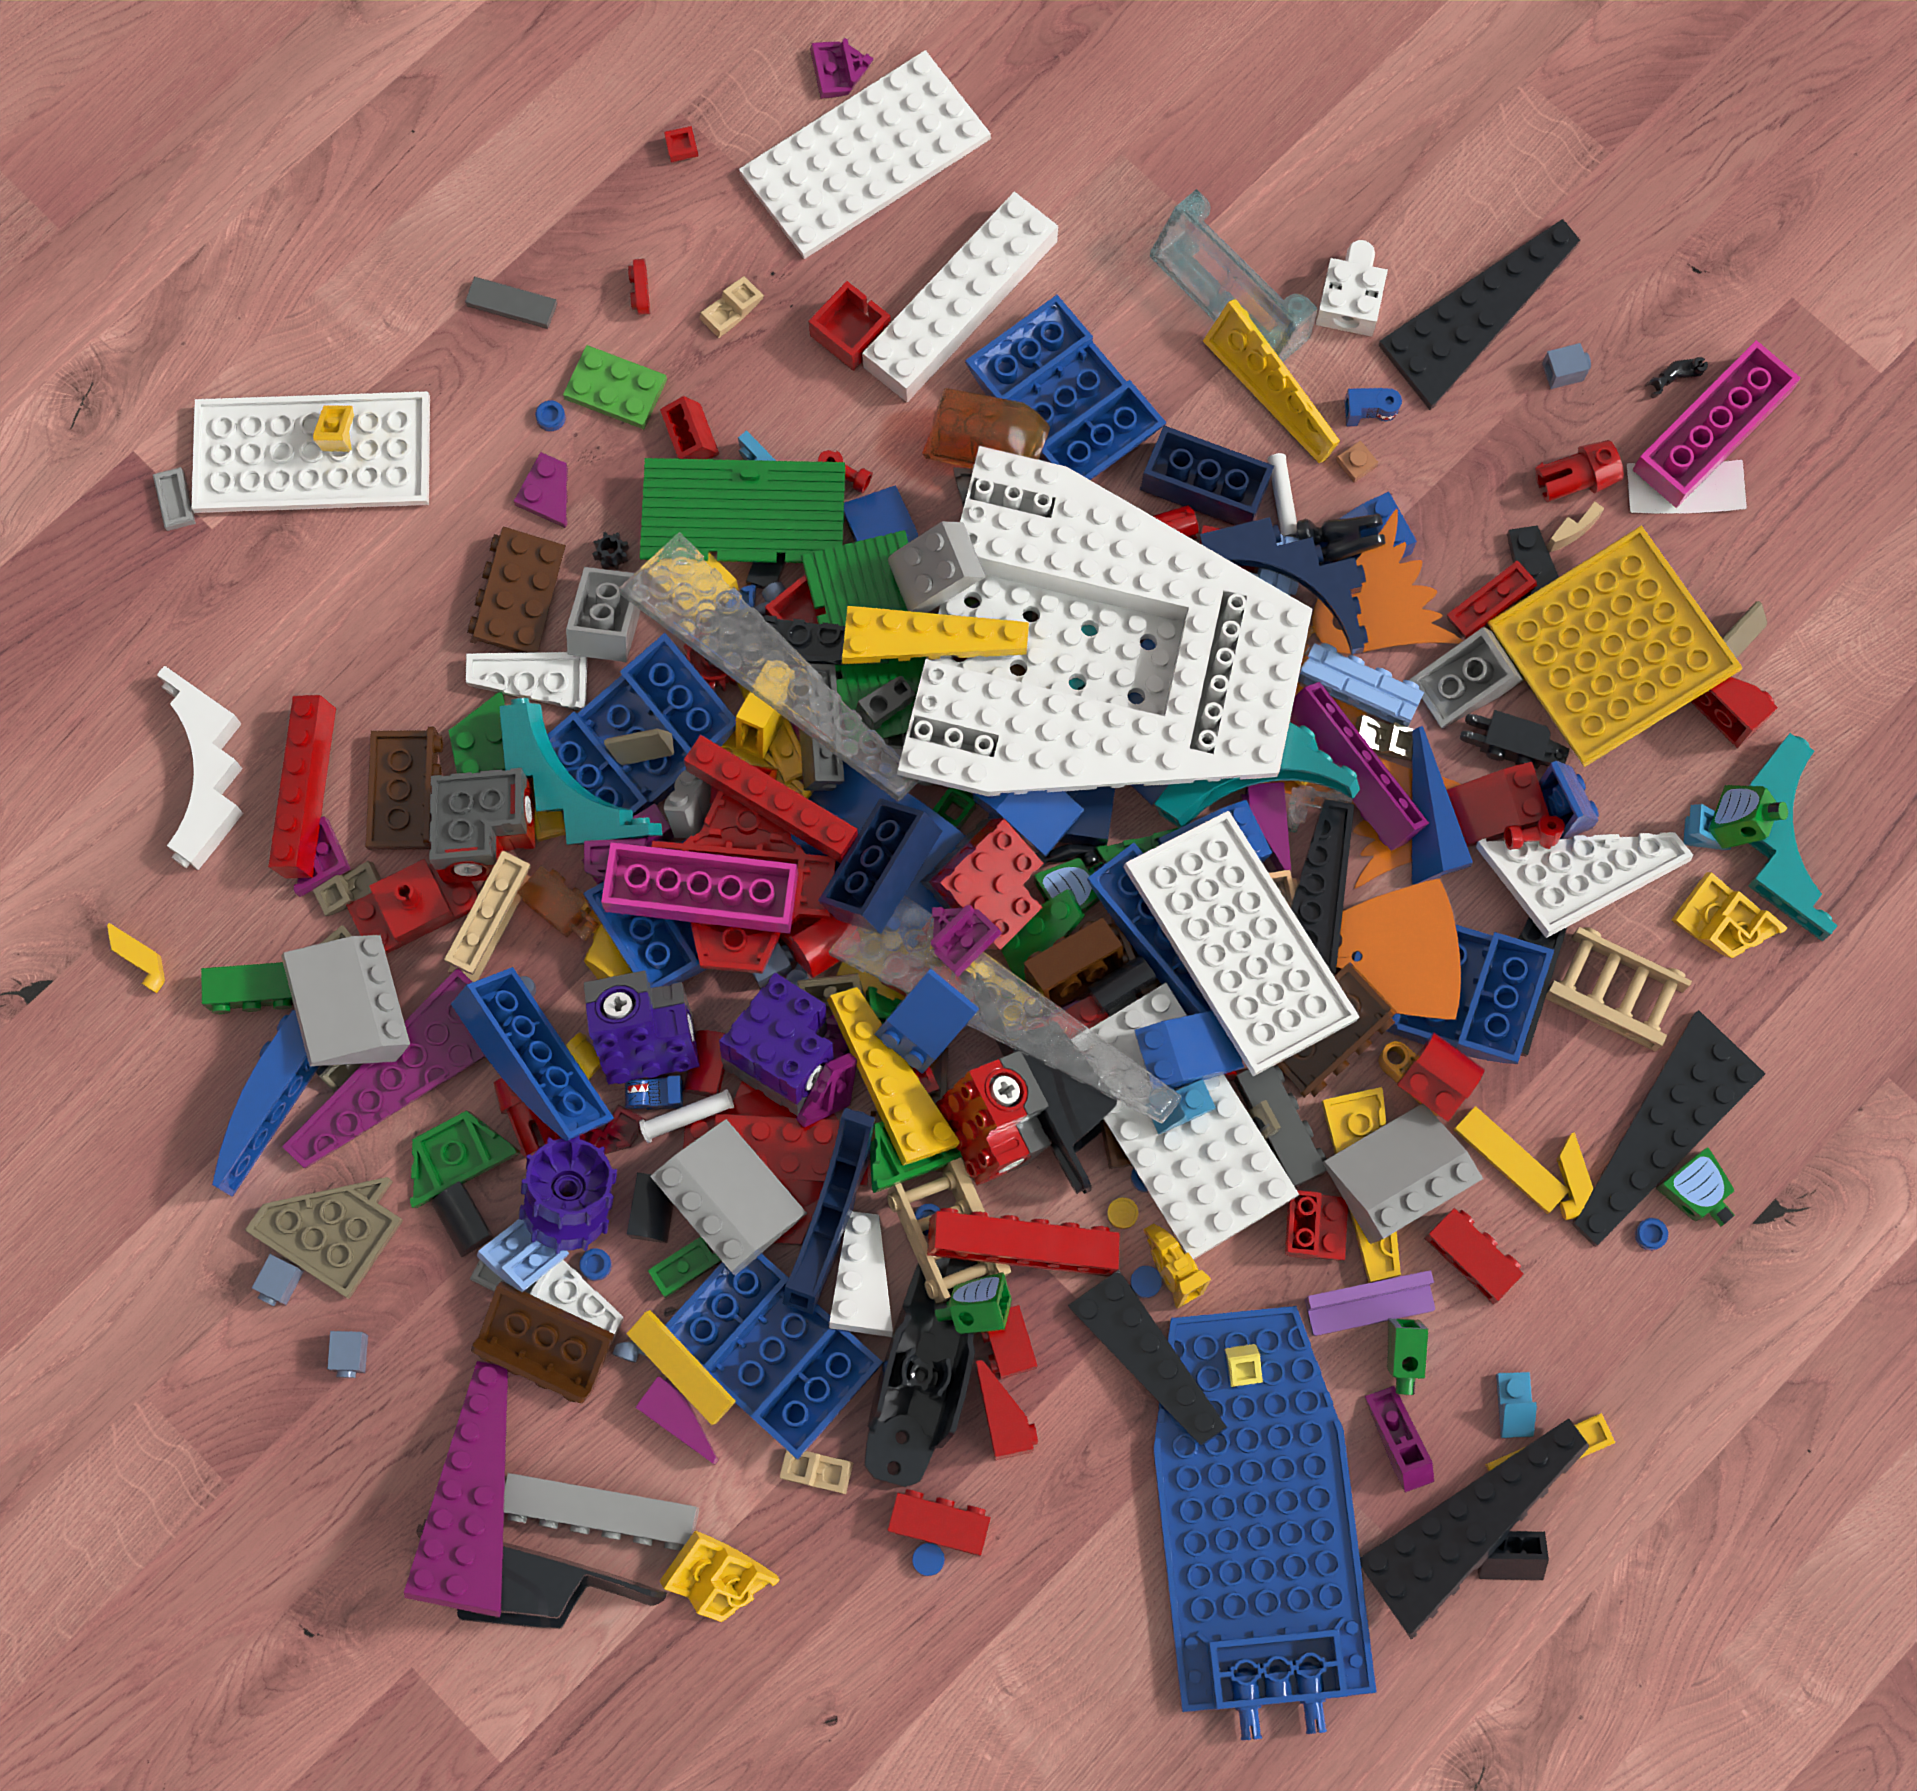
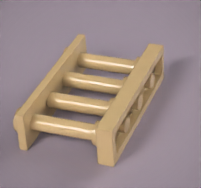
M502 850L444 959L445 962L451 964L448 972L453 973L456 968H459L472 982L479 980L532 880V877L527 875L531 867L529 863Z
M1579 927L1571 937V940L1580 943L1570 967L1563 981L1557 982L1554 980L1550 984L1545 999L1656 1052L1663 1046L1667 1034L1660 1032L1661 1028L1659 1025L1675 990L1683 993L1691 985L1692 981L1685 978L1686 975L1678 969H1666L1602 938L1601 934L1592 928L1585 927L1583 929ZM1592 949L1607 956L1608 959L1592 993L1586 996L1577 992L1574 985ZM1619 963L1636 970L1620 1007L1613 1009L1604 1005V1000L1602 999ZM1648 976L1663 983L1664 986L1648 1021L1642 1023L1632 1018L1631 1011Z
M962 1158L950 1161L943 1169V1177L908 1191H904L902 1184L899 1183L892 1186L888 1190L889 1195H887L888 1204L893 1212H897L925 1276L926 1291L931 1299H935L936 1303L945 1302L951 1296L948 1289L953 1288L955 1285L983 1275L989 1276L1004 1272L1005 1277H1007L1012 1272L1009 1265L980 1262L942 1278L935 1260L943 1257L927 1255L928 1244L923 1231L929 1229V1218L932 1215L917 1220L910 1203L948 1189L949 1191L952 1190L957 1201L955 1206L950 1208L957 1209L958 1213L970 1215L971 1212L975 1211L985 1212Z

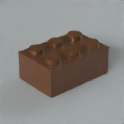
M1103 917L1095 922L1089 921L1078 932L1069 937L1063 936L1052 947L1043 952H1035L1028 957L1027 961L1024 962L1026 989L1031 997L1039 1001L1038 1007L1044 1016L1048 1017L1052 1012L1058 1011L1088 994L1087 987L1121 967L1123 965V945Z

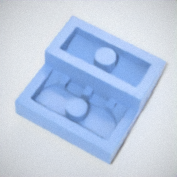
M518 1219L478 1251L477 1257L506 1283L523 1292L566 1258L569 1252L565 1250L556 1254L555 1249L546 1247L537 1240L531 1242V1234L524 1220Z

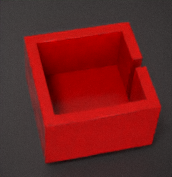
M846 281L808 321L810 336L854 371L863 361L862 353L891 323V315L872 300L867 303V296L850 282Z
M806 574L765 606L766 615L776 616L777 619L793 621V619L805 620L806 623L818 624L817 616L826 614L825 607L814 609Z

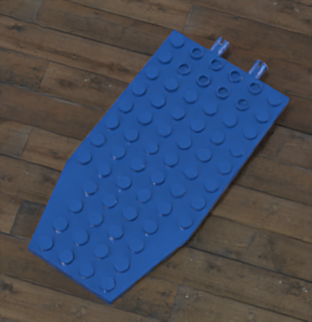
M1297 1306L1171 1318L1168 1342L1228 1427L1201 1446L1159 1402L1153 1454L1182 1712L1235 1708V1710H1239L1241 1740H1251L1250 1725L1252 1739L1255 1740L1262 1739L1258 1708H1261V1705L1300 1701V1704L1304 1705L1306 1734L1316 1733L1315 1720L1317 1733L1327 1732L1323 1702H1326L1325 1699L1377 1693L1342 1424L1340 1419H1338L1331 1395L1323 1380L1318 1361L1315 1359ZM1255 1344L1260 1353L1263 1382L1231 1387L1225 1349Z

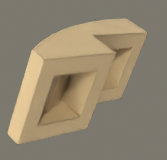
M743 276L723 290L722 298L700 313V320L720 338L746 317L763 299L764 295Z
M1594 502L1578 523L1567 517L1551 537L1547 545L1548 551L1559 550L1585 534L1599 519L1604 508Z
M786 1450L780 1478L846 1494L853 1462L805 1451L797 1460Z

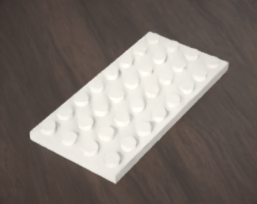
M925 50L739 169V173L803 259H806L989 141L991 133Z
M427 391L195 399L191 509L194 513L429 505L430 395ZM323 405L353 406L354 418L349 429L351 451H322L313 440V433Z
M1229 811L1125 863L1123 868L1252 1076L1265 1071L1358 1020L1359 1015Z
M1167 983L1072 1039L1071 1042L1118 1101L1117 1106L1104 1120L1183 1249L1194 1260L1299 1196V1193L1224 1074L1203 1080L1215 1104V1110L1158 1135L1146 1105L1164 1093L1153 1094L1134 1030L1165 1020L1187 1016Z

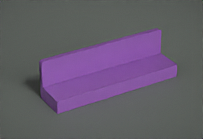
M1431 1270L1307 1296L1304 1300L1312 1334L1318 1336L1388 1321V1318L1399 1319L1434 1311L1435 1304L1430 1285L1434 1283Z

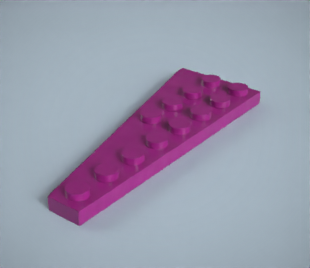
M456 968L404 1021L410 1045L397 1061L363 1063L282 1147L303 1168L307 1169L484 1058L485 1055L451 1005L464 987L472 983V981L459 968Z
M480 1361L476 1362L403 1592L404 1598L496 1617L501 1615L508 1371L504 1367Z

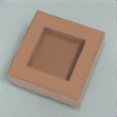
M1361 440L1337 456L1336 460L1354 483L1375 469L1379 463Z

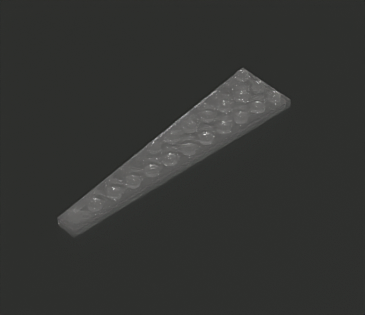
M680 532L619 587L621 596L899 802L918 783L917 779L897 775L901 757L890 746L886 745L882 737L875 730H870L861 721L862 717L854 709L851 710L841 700L842 697L822 681V676L771 624L764 620L763 616L755 608L750 607L742 599V595L735 588H731L722 579V574L716 568L712 569L704 560V556Z
M906 895L903 896L881 934L851 924L828 951L830 956L862 972L865 971L877 977L881 982L889 986L892 985L906 994L913 989L931 968L979 1008L966 1025L1018 1051L1021 1050L1026 1055L1035 1057L1044 1062L1045 1065L1058 1069L1070 1075L1073 1079L1100 1090L1106 1096L1117 1099L1124 1105L1162 1124L1182 1100L1180 1094L985 952L957 977L934 954V948L931 946L934 924L932 914Z

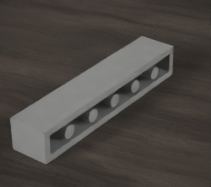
M508 1473L505 1484L504 1513H508L507 1520L526 1523L527 1517L540 1519L539 1526L558 1529V1524L564 1523L571 1525L570 1531L589 1534L590 1528L602 1530L601 1537L616 1540L621 1539V1534L634 1536V1543L652 1546L653 1540L665 1542L664 1548L681 1551L696 1529L699 1507L511 1473Z

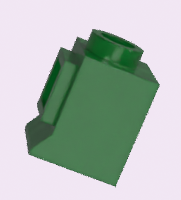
M949 787L932 810L960 830L976 809V803L970 792ZM953 803L964 810L957 820L945 814Z

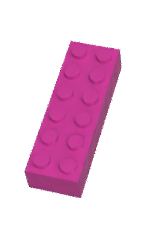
M1756 340L1639 457L1633 471L1677 508L1793 391L1801 378Z
M610 842L601 903L605 912L790 934L798 869L797 864Z

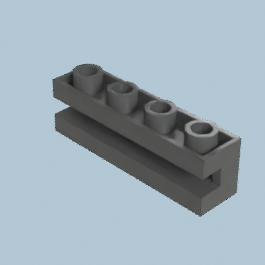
M806 663L795 674L804 790L833 791L836 788V784L844 782L835 664Z
M1272 1066L1255 1076H1252L1249 1069L1236 1075L1234 1082L1249 1111L1260 1102L1267 1100L1280 1124L1279 1132L1268 1137L1266 1142L1294 1187L1297 1188L1311 1179L1314 1180L1324 1175L1327 1170L1322 1162L1326 1160V1156L1320 1147L1315 1148L1311 1140L1314 1137L1312 1129L1306 1120L1301 1121L1296 1111L1299 1109L1298 1102L1292 1092L1287 1094L1282 1084L1285 1082V1078L1279 1066Z

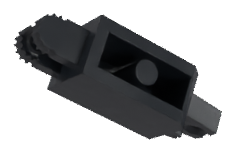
M1494 710L1490 719L1471 713L1466 715V724L1486 730L1485 735H1481L1471 731H1462L1460 735L1461 741L1481 747L1480 752L1486 753V756L1490 759L1497 761L1505 759L1515 762V765L1532 762L1534 769H1538L1540 765L1549 766L1554 761L1566 763L1569 748L1550 740L1551 732L1545 725Z

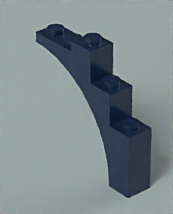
M1270 517L1200 534L1201 545L1238 566L1257 567L1279 573L1311 591L1329 609L1340 625L1351 655L1363 653L1364 644L1368 643L1365 626H1359L1357 615L1361 614L1358 597H1352V594L1361 592V583H1365L1366 578L1363 566H1357L1355 558L1319 566V563L1324 562L1320 545H1314L1313 537L1277 546V543L1282 542L1278 524L1272 526Z
M846 1107L843 1111L823 1188L800 1253L785 1286L783 1304L809 1314H813L838 1256L842 1234L854 1209L856 1193L870 1161V1143L875 1117L869 1116L862 1111H854Z

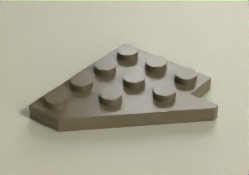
M385 1177L265 1203L258 1210L245 1231L350 1299L403 1220L378 1204L393 1183L391 1179Z

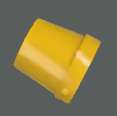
M581 1032L576 1034L567 1043L566 1047L589 1080L601 1067L595 1048L587 1040V1036Z

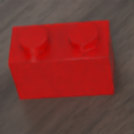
M1019 1305L1010 1307L1005 1329L980 1332L983 1342H990L993 1354L988 1355L993 1374L999 1372L1000 1378L1004 1379L1037 1369L1038 1365Z

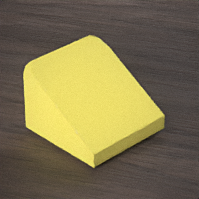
M1255 1344L1225 1349L1231 1387L1263 1382L1260 1353Z

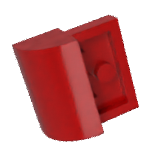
M832 914L830 919L800 917V920L797 919L791 925L790 934L781 933L780 938L794 952V959L812 978L862 947L861 938L856 926L837 920Z
M1297 1190L1299 1196L1288 1202L1285 1255L1301 1259L1315 1258L1344 1261L1348 1205L1343 1197Z

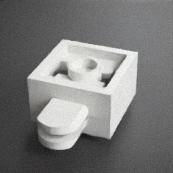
M1364 240L1353 242L1347 250L1345 261L1330 258L1316 325L1373 336L1387 269L1373 267L1375 251L1369 242Z

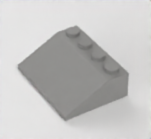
M381 935L350 936L284 952L281 955L309 1066L396 1062L409 1047L410 1042Z
M1420 1104L1322 1162L1370 1244L1388 1237L1483 1179L1466 1149L1424 1104Z
M727 1119L678 1152L650 1176L735 1276L807 1214Z

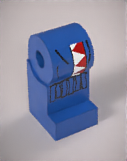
M1390 388L1348 389L1344 398L1346 426H1358L1361 418H1377L1386 422L1393 420L1402 405L1401 395L1398 391Z
M680 1075L667 1076V1078L631 1080L625 1083V1108L659 1110L683 1107V1081Z

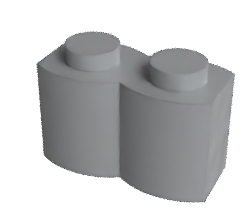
M684 770L675 781V790L667 797L664 803V810L675 838H688L701 832L704 818L707 816L712 805L710 803V785Z

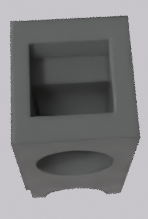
M899 676L859 700L855 712L872 733L881 727L882 723L897 714L898 711L911 704L916 699V693L906 680Z

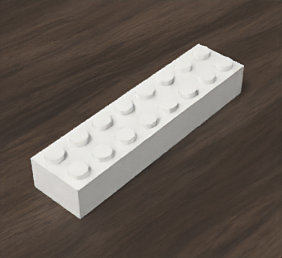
M1013 192L862 353L863 367L904 401L908 402L1056 244L1058 225L1016 192Z

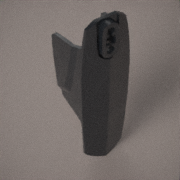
M977 975L967 978V981L1003 1056L1005 1057L1021 1050L1049 1107L1041 1111L1037 1118L1042 1125L1045 1135H1047L1052 1143L1050 1147L1076 1194L1081 1191L1084 1194L1090 1192L1092 1189L1091 1183L1075 1153L1083 1149L1102 1132L1100 1122L1117 1106L1118 1101L1057 1024L1010 1034L992 1001L983 978Z
M945 1257L935 1260L942 1278L980 1263V1261ZM917 1263L879 1375L869 1415V1429L864 1461L865 1468L874 1479L902 1487L920 1482L936 1448H943L955 1434L975 1355L973 1345L974 1332L962 1334L956 1332L953 1320L938 1322L935 1314L936 1302L935 1299L929 1297L926 1291V1279L919 1263ZM953 1288L948 1289L950 1296L952 1295ZM899 1431L906 1435V1441L903 1444L896 1441V1434ZM893 1461L896 1462L898 1467L895 1475L889 1474L887 1470L888 1464Z
M427 1519L424 1520L423 1525L419 1524L416 1533L420 1539ZM503 1542L502 1611L500 1617L457 1609V1616L463 1621L561 1629L587 1587L607 1591L649 1606H655L664 1601L667 1592L570 1560Z

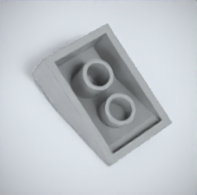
M1484 627L1410 679V681L1419 686V690L1424 692L1422 699L1441 728L1454 723L1501 697L1524 680L1494 633Z

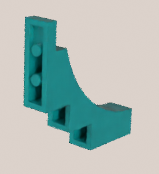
M529 698L511 699V705L499 706L505 771L513 768H522L527 779L533 778L536 812L564 811L567 845H584V841L636 839L662 835L661 823H650V818L648 817L633 819V810L621 808L603 801L582 787L569 774L560 762L548 738L541 704L529 703Z
M1789 733L1748 785L1766 787L1776 802H1785L1788 807L1787 819L1774 821L1769 837L1764 840L1748 843L1768 858L1748 887L1823 942L1833 933L1838 925L1832 921V917L1827 912L1813 907L1822 893L1812 881L1798 851L1793 824V806L1799 779L1815 751L1810 748L1809 743L1805 739Z

